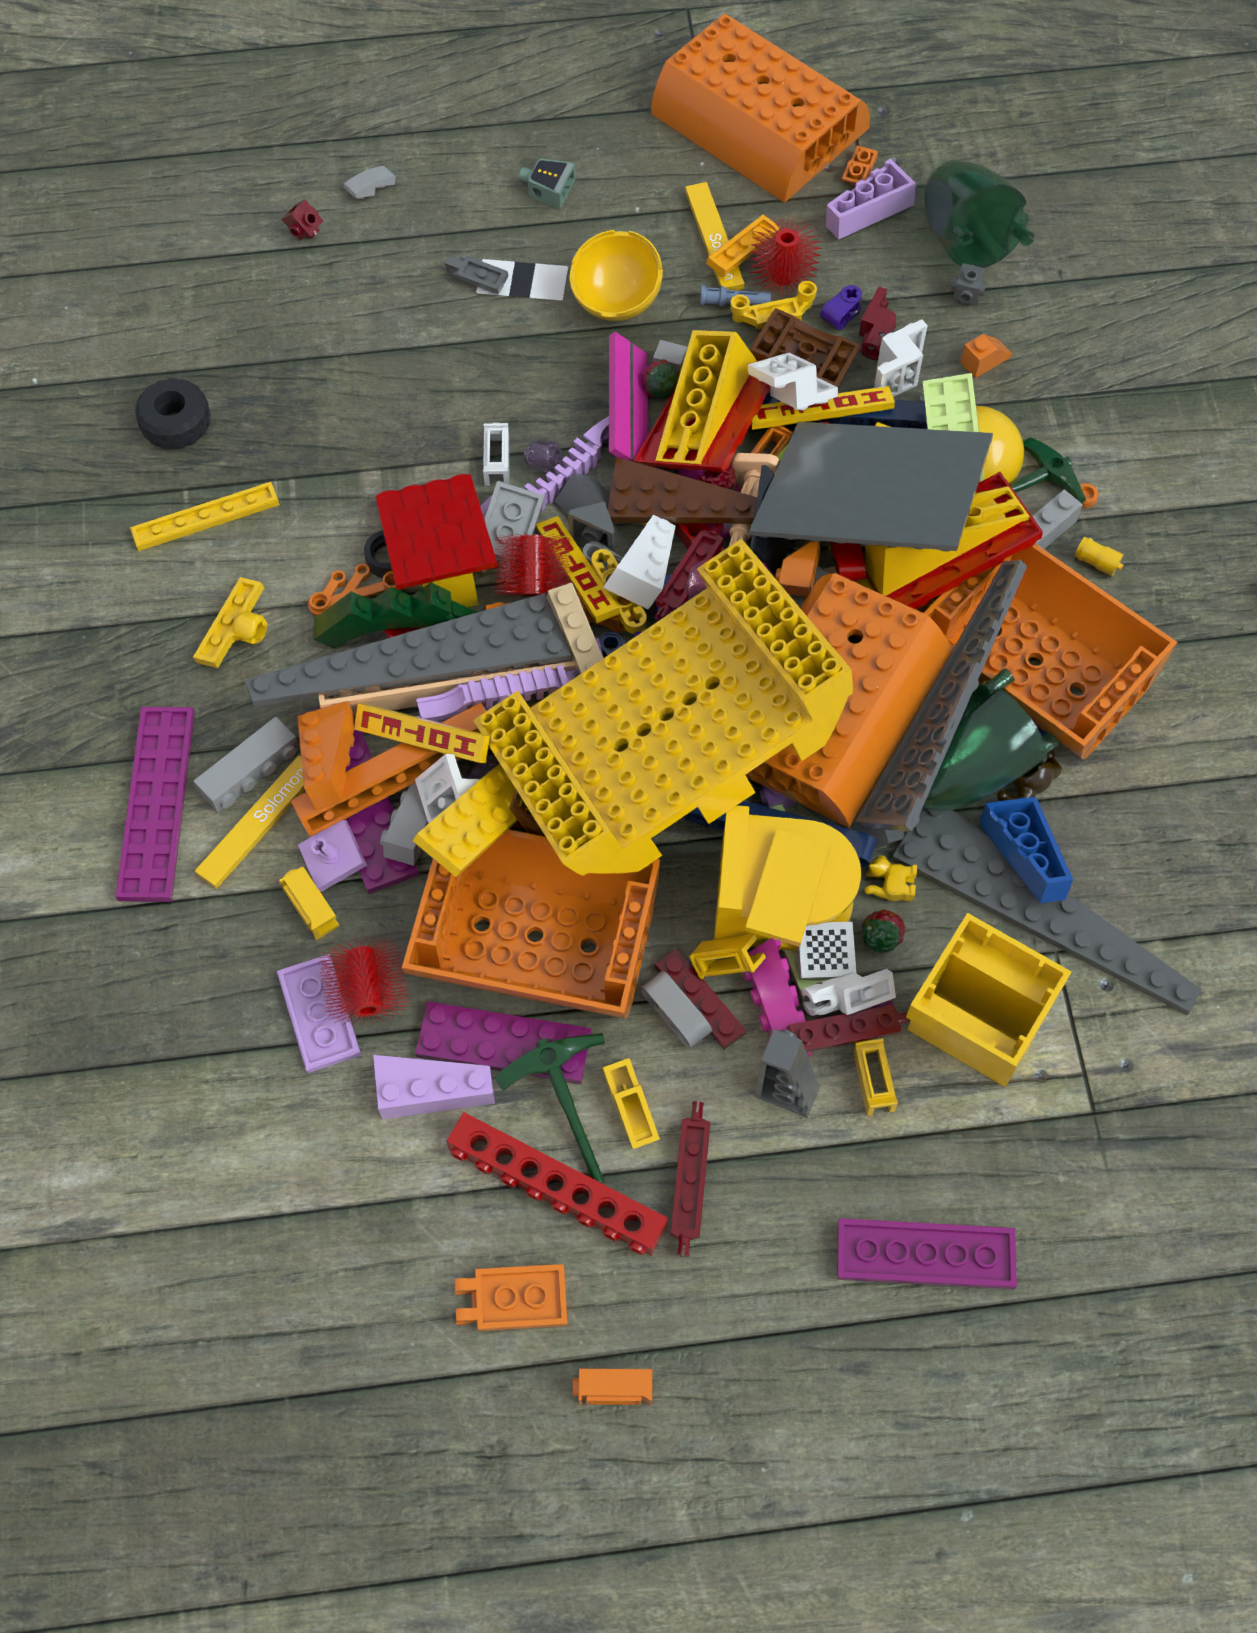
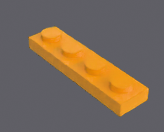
M761 215L711 254L706 264L725 277L754 254L751 251L759 250V248L751 244L761 243V239L765 238L766 234H769L767 236L771 235L765 229L776 233L771 228V225L777 231H779V228L766 216Z

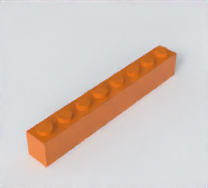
M480 702L447 719L442 724L481 733L473 720L486 712V709ZM401 743L345 772L347 777L340 803L315 810L307 793L290 801L309 837L412 785L417 777L445 754ZM455 756L456 761L462 759L460 757Z

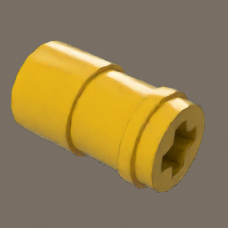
M1084 537L1074 555L1079 561H1084L1111 577L1117 569L1122 570L1124 566L1120 563L1124 556L1123 553L1108 546L1105 547L1093 541L1092 538Z

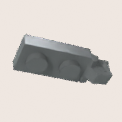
M448 256L444 262L446 271L452 273L453 277L498 295L509 277L508 271L469 256L461 258V260Z

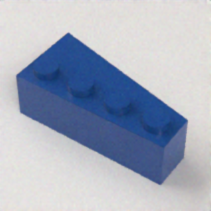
M1029 797L985 803L979 825L1038 902L1047 903L1066 900L1073 878L1037 798Z

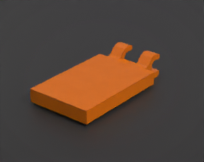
M564 1264L475 1269V1278L455 1279V1295L472 1294V1308L456 1309V1325H467L477 1322V1331L567 1326Z

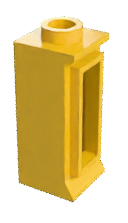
M303 866L299 869L290 870L279 880L283 891L309 930L313 932L315 940L339 927L335 919L336 915Z
M755 934L702 941L689 958L699 978L703 979L708 976L747 971L754 973L766 956L764 953L749 956L747 950L757 939ZM734 956H735V958L722 959V960H714V959H720V958H727V957H734Z
M883 1039L857 1042L853 1049L867 1116L873 1115L875 1108L888 1106L889 1112H895L898 1104ZM877 1052L886 1092L874 1094L865 1054Z

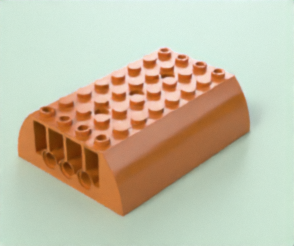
M725 13L665 62L654 90L651 105V114L784 203L870 127V113L865 102Z
M1035 544L1004 559V561L1021 560L1027 568L999 630L1001 635L997 636L978 682L979 685L1078 757L1086 759L1146 693L1169 659L1177 641ZM1001 564L964 580L958 587L941 594L924 612L942 630L950 644L951 651ZM1037 658L1040 660L1041 665L1034 666L1029 663L1028 659ZM1070 688H1079L1083 694L1076 696L1071 693Z
M830 573L817 580L800 609L851 668L853 694L848 696L840 718L825 746L801 761L791 746L788 745L748 772L746 777L850 828L952 651L944 633L928 615L836 573ZM851 635H855L856 638L862 639V641L853 644L848 641V638Z
M513 830L506 831L457 877L433 859L402 970L408 975L627 1019L631 1011L654 912L660 859L655 860L638 872L587 873L582 876L561 862L546 837ZM485 920L489 922L490 926L485 931H478L475 929V924L478 921ZM533 931H539L543 934V937L538 942H532L528 939V935ZM585 942H593L596 945V949L591 953H586L581 949V946Z

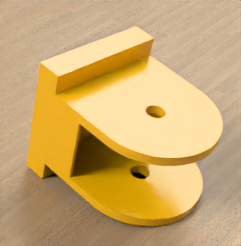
M736 805L727 811L721 849L714 940L755 934L745 931V927L777 828L831 844L807 926L826 922H849L853 901L861 881L860 861L852 844L839 831L821 822L749 815L748 806ZM755 934L757 939L750 947H758L770 938ZM781 941L782 945L779 946V950L798 951V946Z

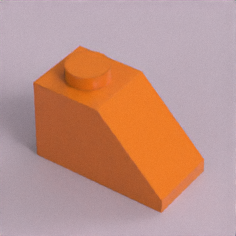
M982 334L964 345L960 363L972 373L974 378H977L1011 358L1012 353L997 338Z
M819 541L809 542L785 558L782 569H777L775 579L789 595L807 597L812 590L820 554Z

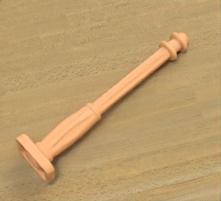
M734 454L731 460V467L735 470L737 485L741 490L740 493L757 497L761 465H767L775 474L780 463L779 458L771 454ZM732 524L729 546L741 538L746 543L751 538L749 530L752 524Z

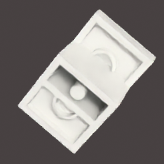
M923 319L910 323L894 333H888L882 338L874 388L889 386L894 397L917 386L923 359L922 350L927 331V324Z
M791 353L748 364L749 375L769 384L772 397L792 406L796 410L807 409L809 405L816 403H827L829 399L838 397V387L816 377V365Z
M445 754L415 779L428 824L481 780L462 779L454 754Z

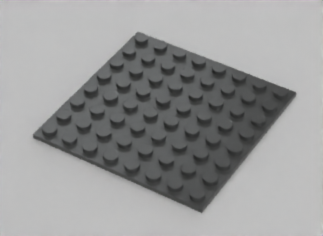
M798 422L751 525L749 535L762 538L778 537L788 540L805 539L814 542L831 541L836 543L957 551L991 446L993 433Z

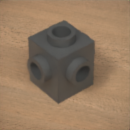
M963 263L959 276L954 275L951 289L955 290L953 300L976 305L978 296H983L987 283L982 282L985 268Z

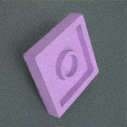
M345 819L298 844L314 884L320 892L367 866L352 830Z

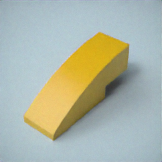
M630 1058L602 1067L604 1079L632 1149L659 1140L653 1118Z

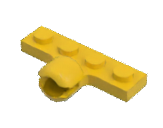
M242 577L239 578L194 654L193 658L196 663L219 668L235 641L258 644L263 641L267 633V622L263 615L251 613L264 590L261 582Z

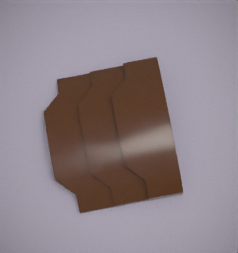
M775 308L751 346L750 352L757 361L791 353L816 365V377L839 389L861 345L842 336H834L815 329L796 318V316Z

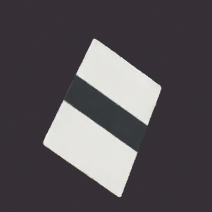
M482 260V262L508 271L509 277L499 295L563 300L568 266ZM479 287L476 290L478 294L498 295Z

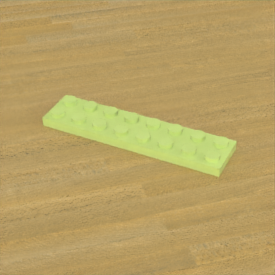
M972 373L923 381L928 429L979 432ZM984 470L982 471L979 483L985 480Z

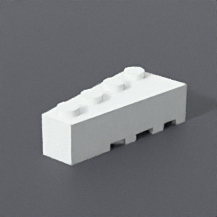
M653 515L603 588L649 609L663 589L675 525Z

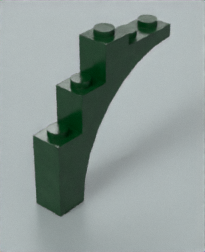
M432 582L412 596L393 587L388 588L373 600L351 591L314 618V640L335 649L341 644L364 634L396 628H426L478 612L451 600V591Z

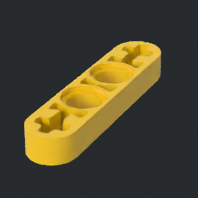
M607 549L595 551L591 558L592 568L605 585L619 564L611 551ZM600 559L607 562L608 570L605 571L603 563L599 562ZM608 590L619 607L620 614H618V617L624 628L633 634L644 631L647 617L642 606L632 601L628 605H621L617 602L621 596ZM632 611L634 618L636 620H639V623L637 624L634 621H631L630 612Z

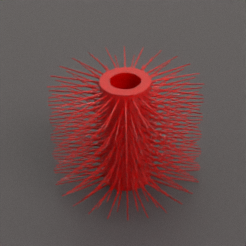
M788 221L786 229L785 225L783 227L782 224L783 230L780 227V231H777L771 225V228L776 233L772 234V231L765 229L771 235L767 236L769 234H766L765 238L761 239V243L751 244L759 248V250L751 251L759 257L751 258V260L758 262V264L751 265L750 267H757L760 270L749 273L764 274L760 277L767 279L761 283L773 280L768 284L770 285L772 282H775L772 288L776 284L779 288L782 285V299L784 285L788 290V284L789 286H791L790 283L796 285L794 281L802 283L797 277H802L807 272V277H818L809 273V271L819 270L810 265L820 263L811 258L820 256L812 251L821 248L813 246L811 249L806 248L811 247L812 244L822 242H805L810 240L802 236L813 230L807 231L803 235H798L802 230L796 233L795 231L798 227L793 231L791 224L790 229H788Z
M535 534L520 535V538L515 536L507 540H495L504 541L503 543L495 544L512 543V547H508L510 545L497 546L505 548L494 549L507 550L498 552L506 554L495 555L505 556L501 557V559L506 560H499L497 562H505L499 564L507 565L498 566L497 568L504 569L496 570L511 569V573L503 572L499 573L502 575H495L510 578H500L501 581H494L509 584L494 587L500 590H509L504 593L495 594L512 596L509 594L513 593L523 597H533L543 593L547 595L549 590L560 587L556 585L571 583L555 580L571 577L563 575L569 573L555 574L559 571H570L564 570V568L570 567L554 568V564L569 565L562 563L571 562L560 561L561 559H567L560 557L571 556L561 555L569 552L555 553L570 550L560 549L570 546L554 547L567 544L559 542L571 540H555L553 542V538ZM552 536V537H555V538L570 539V538Z
M364 943L363 946H358L357 944V947H352L350 950L347 949L348 951H342L346 952V954L329 953L344 955L329 956L337 957L338 959L320 960L322 962L337 961L334 963H323L326 966L325 969L330 968L331 970L326 971L327 973L332 971L337 973L333 972L334 974L327 975H333L332 977L322 979L332 980L323 981L327 983L325 985L328 988L333 986L328 985L329 982H337L334 984V987H339L332 989H341V991L324 992L325 994L340 993L337 995H326L327 998L340 996V998L336 999L329 998L330 1000L328 1001L341 1000L335 1003H325L324 1005L340 1004L326 1008L342 1007L340 1009L344 1011L335 1014H351L347 1016L349 1018L355 1014L358 1016L357 1020L360 1017H364V1020L367 1017L368 1020V1016L371 1017L380 1012H389L382 1009L396 1006L390 1004L402 1003L388 1001L403 999L405 997L393 998L399 996V994H391L406 992L404 986L391 988L395 985L401 986L403 983L398 984L396 981H392L398 977H395V973L389 974V972L403 970L397 964L399 962L394 963L392 960L387 959L396 955L385 956L391 954V952L384 953L380 951L390 946L387 945L380 949H377L378 947L376 946L373 949L369 947L371 943L368 946H364ZM337 964V966H333V967L327 966V965ZM394 989H402V991H401V990H399V991H391V990H394ZM340 1009L329 1010L328 1012H331V1011H334V1012H335V1011H339ZM390 1009V1010L396 1011V1010H407V1009Z

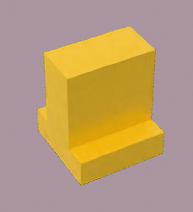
M967 913L911 1003L906 1018L910 1019L907 1030L1006 1088L1064 987L1071 971Z

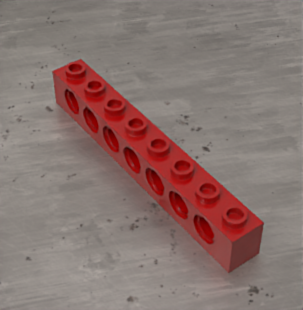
M465 1112L461 1115L446 1141L450 1155L463 1162L467 1159L475 1163V1168L482 1173L490 1175L492 1172L500 1176V1181L509 1187L515 1188L517 1185L525 1189V1194L536 1201H541V1199L551 1203V1208L563 1215H566L568 1212L576 1216V1220L583 1226L588 1228L595 1226L603 1230L602 1234L612 1241L618 1242L620 1239L628 1243V1248L639 1255L647 1253L652 1256L668 1225V1218ZM478 1141L487 1143L486 1148L482 1151H475L472 1149V1146ZM503 1154H508L512 1157L511 1162L505 1165L498 1163L497 1159ZM528 1167H533L538 1171L532 1178L522 1175L523 1171ZM557 1180L563 1183V1187L558 1191H551L547 1187L551 1181ZM577 1194H585L589 1200L585 1204L579 1205L573 1201V1198ZM603 1207H610L615 1213L610 1218H603L599 1215V1211ZM634 1220L641 1227L635 1232H630L625 1229L624 1225L628 1221Z

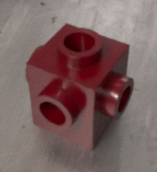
M306 200L294 204L281 219L289 228L290 233L298 238L299 241L307 237L309 239L313 238L320 231L318 227L323 222L318 211L310 206Z

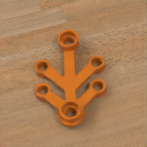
M358 564L355 567L354 575L343 592L334 595L336 589L345 586L347 579L343 571H334L324 591L316 592L310 597L308 601L309 611L313 615L318 616L351 591L363 597L382 593L390 587L397 589L396 585L390 586L395 583L393 571L384 574L382 582L358 588L362 581L369 579L371 576L367 564ZM362 570L367 571V572L364 573V574H360V573H359V572L362 571ZM338 577H342L340 581L335 580Z

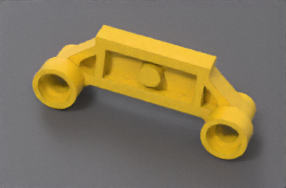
M804 281L799 284L796 297L753 306L749 305L750 301L746 296L736 295L731 299L732 319L736 323L745 322L756 326V329L759 330L764 327L773 310L777 308L796 316V318L802 321L803 313L813 305L817 286L811 281Z

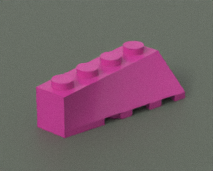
M772 938L748 953L749 956L756 955L757 953H764L766 956L754 973L749 971L742 972L745 981H750L753 989L750 990L754 1006H759L762 1014L759 1015L761 1028L764 1032L768 1031L770 1038L774 1029L778 1031L786 1030V1027L790 1024L806 1021L803 1011L796 1010V1007L799 1006L795 985L788 984L790 977L787 959H780L779 946L782 943ZM812 1051L806 1052L808 1056L812 1055Z

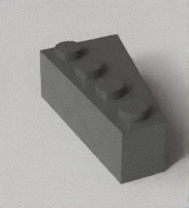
M774 1029L761 1060L755 1097L808 1118L818 1093L819 1085L802 1040L798 1039L794 1033L788 1030L778 1031Z

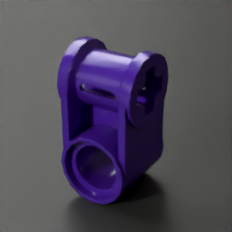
M855 285L844 287L842 291L823 306L820 317L837 330H842L860 312L861 289Z

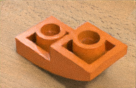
M857 145L852 159H849L842 181L855 185L861 179L863 181L868 179L877 160L878 151Z

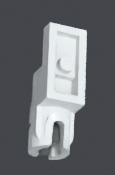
M888 969L865 977L851 972L801 989V994L804 996V1009L811 1016L817 1014L824 1015L836 1010L849 1015L896 998L893 972Z

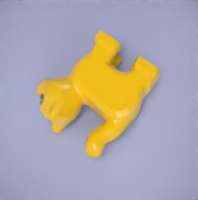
M878 855L876 859L871 861L866 875L876 878L884 877L885 881L883 888L876 885L866 886L864 889L866 894H873L888 901H913L916 885L908 886L906 883L914 884V879L917 875V865L903 866L901 864H891L883 855Z

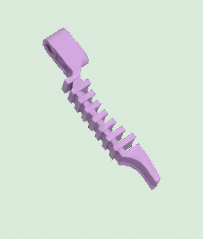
M609 416L583 435L589 441L587 444L579 438L573 441L575 449L572 447L568 451L570 459L567 456L562 459L564 468L559 464L554 467L556 475L550 471L546 474L548 483L539 477L536 480L538 490L529 483L524 486L525 490L545 496L541 512L546 508L547 503L552 504L554 502V497L560 493L572 474L586 475L589 473L590 467L595 468L598 465V461L602 459V445L609 438ZM492 496L480 506L484 519Z
M558 665L556 671L551 669L550 666L544 667V670L538 671L537 668L531 670L530 673L521 671L519 675L514 676L513 673L506 674V677L500 678L499 675L494 676L491 680L482 678L480 682L471 680L468 681V684H458L454 689L444 694L418 698L416 702L422 719L430 721L447 720L467 710V706L471 705L473 707L480 702L485 704L487 711L493 707V701H498L499 703L517 690L525 701L531 700V694H536L537 700L543 699L544 692L547 691L549 696L580 675L578 669L565 671L563 665Z

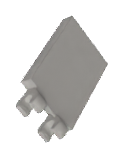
M497 481L484 519L493 550L505 548L497 546L510 545L508 547H512V543L495 544L504 542L495 540H507L515 536L520 538V535L526 534L533 535L544 501V495ZM494 550V554H495V555L506 554V553H498V552H504V551H507V550ZM495 556L496 558H500V559H496V561L506 560V559H501V557H505V556ZM486 569V570H482V571H478V572H482V573H485V574H486L487 569ZM511 569L502 570L501 573H511Z

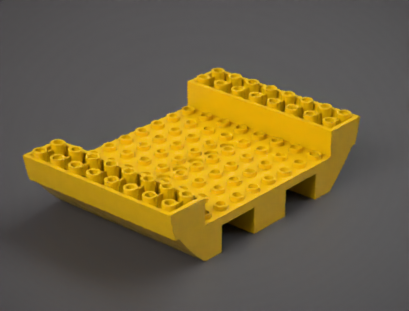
M742 538L697 568L707 589L530 708L517 690L473 720L481 734L490 736L489 747L561 862L582 876L587 873L638 872L660 858L662 854L651 840L652 837L695 808L699 809L708 824L755 793L746 774L788 745L791 746L801 761L825 746L840 718L848 696L853 694L851 668Z

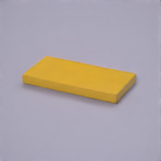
M776 829L745 931L795 946H801L829 853L830 843L782 829Z

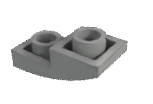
M379 166L355 175L344 183V188L354 198L364 199L365 197L375 196L376 187L384 188L385 186L395 185L396 176L385 166Z

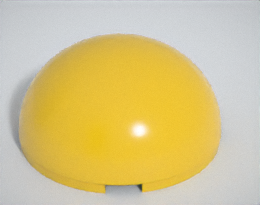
M609 230L593 236L578 249L572 260L569 276L570 285L578 303L591 315L607 321H625L643 313L656 299L663 278L662 262L656 248L644 236L633 231L615 232L614 230Z
M976 406L979 432L993 433V439L983 468L984 479L1001 472L1008 483L1011 484L1018 476L1023 465L1024 444L1021 434L1016 425L1005 414L990 407Z

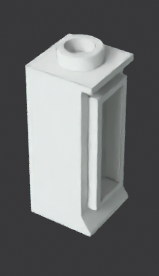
M508 423L484 424L483 473L485 486H490L489 474H503L504 483L509 484ZM490 441H502V462H490Z

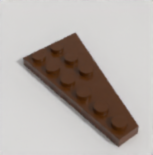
M616 457L608 512L612 523H648L652 516L655 515L670 523L752 524L755 517L757 497Z

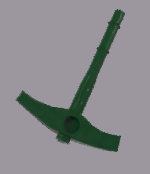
M1029 437L1023 441L1024 449L1035 458L1040 469L1011 483L1010 486L1015 493L1047 479L1052 484L1066 490L1080 503L1086 500L1072 469L1071 459L1068 456L1063 458L1057 451L1034 438Z
M603 1033L569 1037L550 1042L549 1038H543L536 1043L537 1048L515 1060L494 1078L501 1090L505 1091L513 1083L524 1077L547 1073L557 1099L570 1124L590 1177L603 1183L605 1180L599 1168L600 1165H598L587 1138L588 1135H586L579 1119L572 1095L561 1070V1067L576 1054L588 1048L605 1044Z

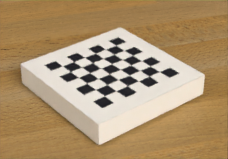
M826 922L819 925L806 926L801 946H798L800 980L834 979L851 972L856 973L853 922Z

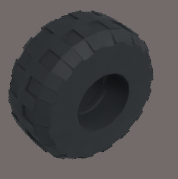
M168 378L167 380L156 381L155 384L148 386L139 396L135 406L137 423L143 436L151 444L164 449H182L188 445L191 446L203 437L210 425L211 415L204 393L197 385L184 379ZM179 412L175 415L167 416L170 413Z

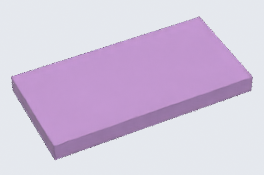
M330 954L321 956L326 958L318 957L277 971L307 1073L361 1056L351 1020H347L349 1014H335L344 1011L340 1009L342 1007L326 1008L340 1004L324 1005L325 1003L341 1001H328L330 1000L329 998L336 999L340 998V996L326 997L328 994L337 995L340 993H324L341 991V989H332L339 987H334V984L337 982H329L328 985L333 986L328 988L325 985L327 983L323 981L332 980L322 979L330 978L333 975L327 976L328 974L336 973V971L327 973L326 971L331 970L330 968L325 969L326 966L323 965V963H333L332 961H320L331 960ZM340 1009L339 1011H335V1012H334V1011H331V1012H328L329 1010Z

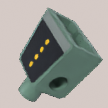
M541 158L537 161L533 170L521 168L519 181L528 183V193L531 198L560 210L575 181V163Z

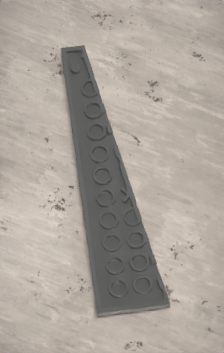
M1021 560L1003 561L854 821L861 828L912 832L913 828L918 825L920 812L972 692L979 685L978 678L1027 568Z
M543 593L245 679L253 706L255 707L289 702L295 699H310L318 694L329 693L330 696L338 695L339 691L355 689V692L365 691L366 687L381 685V688L448 679L453 676H468L477 671L487 670L488 673L496 672L498 668L513 666V669L523 668L525 664L538 663L539 665L571 661V653L546 599V595Z
M932 795L928 796L920 812L918 825L913 828L912 832L906 833L893 855L892 861L903 866L917 865L918 875L1188 1016L1201 991L1198 986L1068 894L1066 900L1039 903L989 836Z

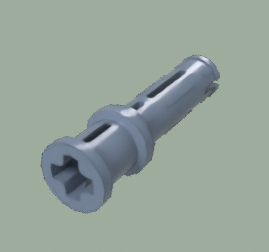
M702 284L700 306L714 304L723 308L726 304L731 305V299L736 295L746 296L750 301L749 305L753 306L770 302L771 292L727 290L725 286L711 288Z

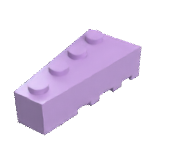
M889 159L885 162L884 167L881 169L876 168L872 171L868 179L865 181L861 179L857 182L853 190H846L827 204L826 227L839 240L914 205L916 183L896 163Z
M373 1055L378 1110L382 1119L495 1104L490 1066Z

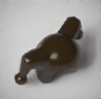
M1048 749L1044 751L1043 756L1037 751H1030L1025 758L1005 774L1018 789L1017 796H1009L1007 792L999 791L997 799L999 801L1029 798L1044 792L1051 785L1052 780L1059 777L1062 771L1061 765L1054 758V751Z

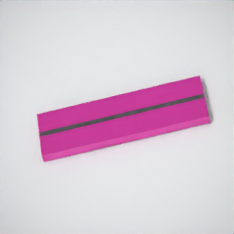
M617 332L609 335V452L618 458L633 462L648 437V393L643 387L642 379L643 371L648 367V354Z

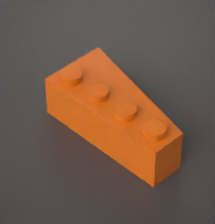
M348 701L297 716L304 789L315 810L342 801L347 777L345 770L346 766H349L351 759L349 751L350 747H353L355 740L353 733L356 717Z

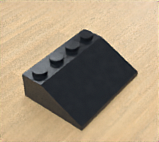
M761 465L755 517L775 475L767 465ZM752 536L750 549L776 576L777 569H782L783 560L793 554L790 542H795V539Z

